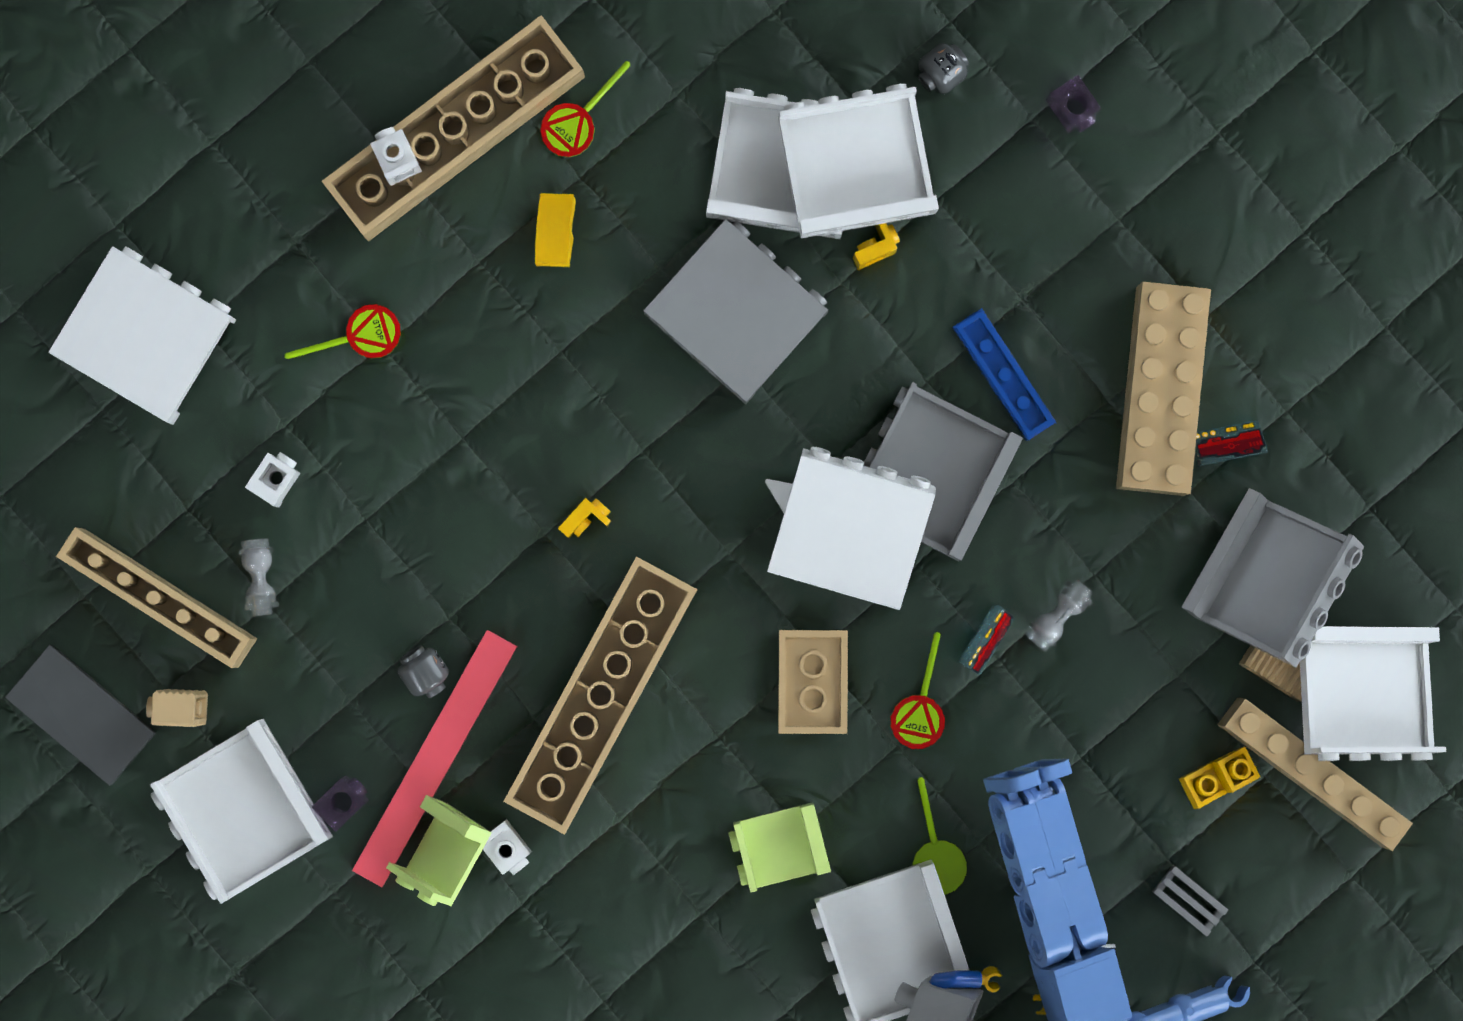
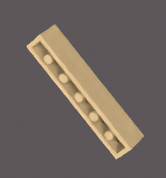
M75 527L56 556L230 668L240 667L257 640L253 635L86 529Z
M1237 698L1217 724L1380 847L1393 851L1413 824L1330 761H1318V754L1304 755V742L1247 699Z

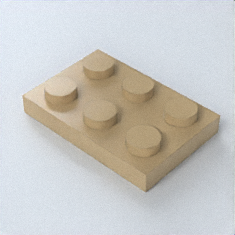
M779 630L778 733L847 734L848 631Z

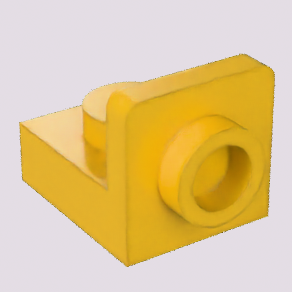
M883 223L875 225L882 241L877 242L876 238H872L857 246L859 251L854 253L853 260L858 270L896 253V244L900 240L892 224L887 225Z
M585 498L558 529L568 538L573 533L579 537L592 523L588 519L592 513L608 526L612 521L606 516L611 511L597 498L592 502Z

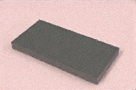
M49 645L5 697L109 786L115 783L157 733L54 645Z

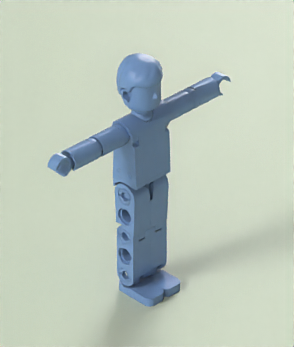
M1042 759L983 779L986 792L996 793L989 797V811L1010 883L1018 894L1014 896V900L1030 953L1029 959L1048 1021H1202L1226 1012L1229 1007H1241L1246 1004L1250 996V987L1240 986L1236 996L1231 1000L1227 991L1232 977L1222 976L1216 982L1215 987L1210 985L1189 994L1174 995L1168 1002L1141 1012H1131L1115 949L1101 947L1106 945L1108 941L1107 927L1088 866L1086 865L1066 790L1059 779L1073 773L1069 759Z

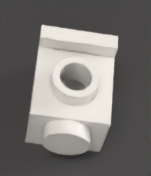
M390 127L375 135L377 141L370 143L390 185H394L422 172L402 129L395 132L394 127ZM394 146L399 148V154L396 157L391 158L387 156L388 149Z
M279 452L277 457L267 453L245 488L272 506L279 508L300 475V472L294 469L297 462ZM275 472H280L283 476L282 482L279 484H274L271 480Z
M506 819L491 831L492 833L483 850L502 875L507 871L515 875L529 864L526 857L532 851ZM507 844L512 848L511 856L503 857L500 854L499 849L501 845Z

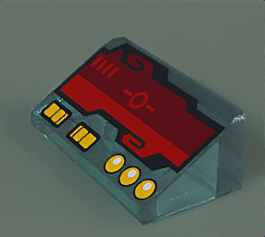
M1258 420L1197 432L1195 446L1197 467L1268 453Z
M992 605L958 660L959 664L980 675L1013 623L1014 617L1001 606Z

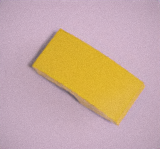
M540 193L535 240L536 266L570 267L574 240L572 224L576 204L574 194Z
M1241 747L1179 778V781L1193 809H1200L1223 795L1233 793L1259 779L1260 775L1246 747Z

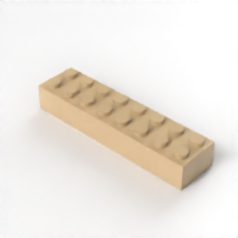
M541 15L394 126L395 132L402 129L422 172L394 185H390L385 178L371 145H369L322 180V183L369 242L585 78L584 71ZM396 146L387 151V156L391 158L399 154V148Z
M636 556L503 802L560 833L566 834L695 596L696 588Z

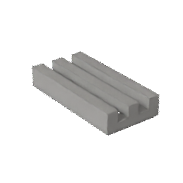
M1174 865L1152 891L1205 936L1211 933L1210 930L1213 926H1216L1221 916L1225 915L1228 911L1225 906ZM1174 876L1178 877L1212 905L1216 911L1211 914L1172 882V878ZM1166 886L1208 919V921L1203 925L1163 892Z

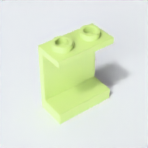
M426 795L420 808L434 816V819L407 868L391 862L388 863L386 868L397 875L395 881L398 884L412 891L414 888L418 890L417 897L432 906H436L437 902L452 906L492 832L448 803Z
M813 802L733 822L735 831L728 832L733 852L740 851L743 861L742 865L737 866L741 885H749L750 892L757 891L759 887L814 873L821 875L831 872Z

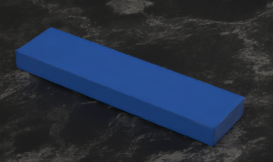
M982 308L952 327L1026 441L1056 423Z

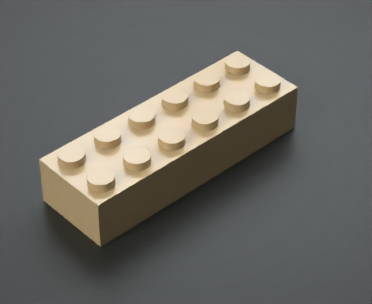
M1142 282L1136 287L1116 489L1179 496L1191 494L1211 289Z

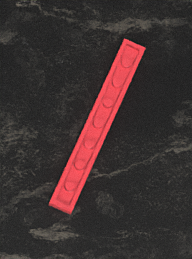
M489 630L486 631L352 870L353 872L380 887L384 886L391 874V871L386 868L388 863H397L425 813V810L420 808L425 796L434 797L518 646Z

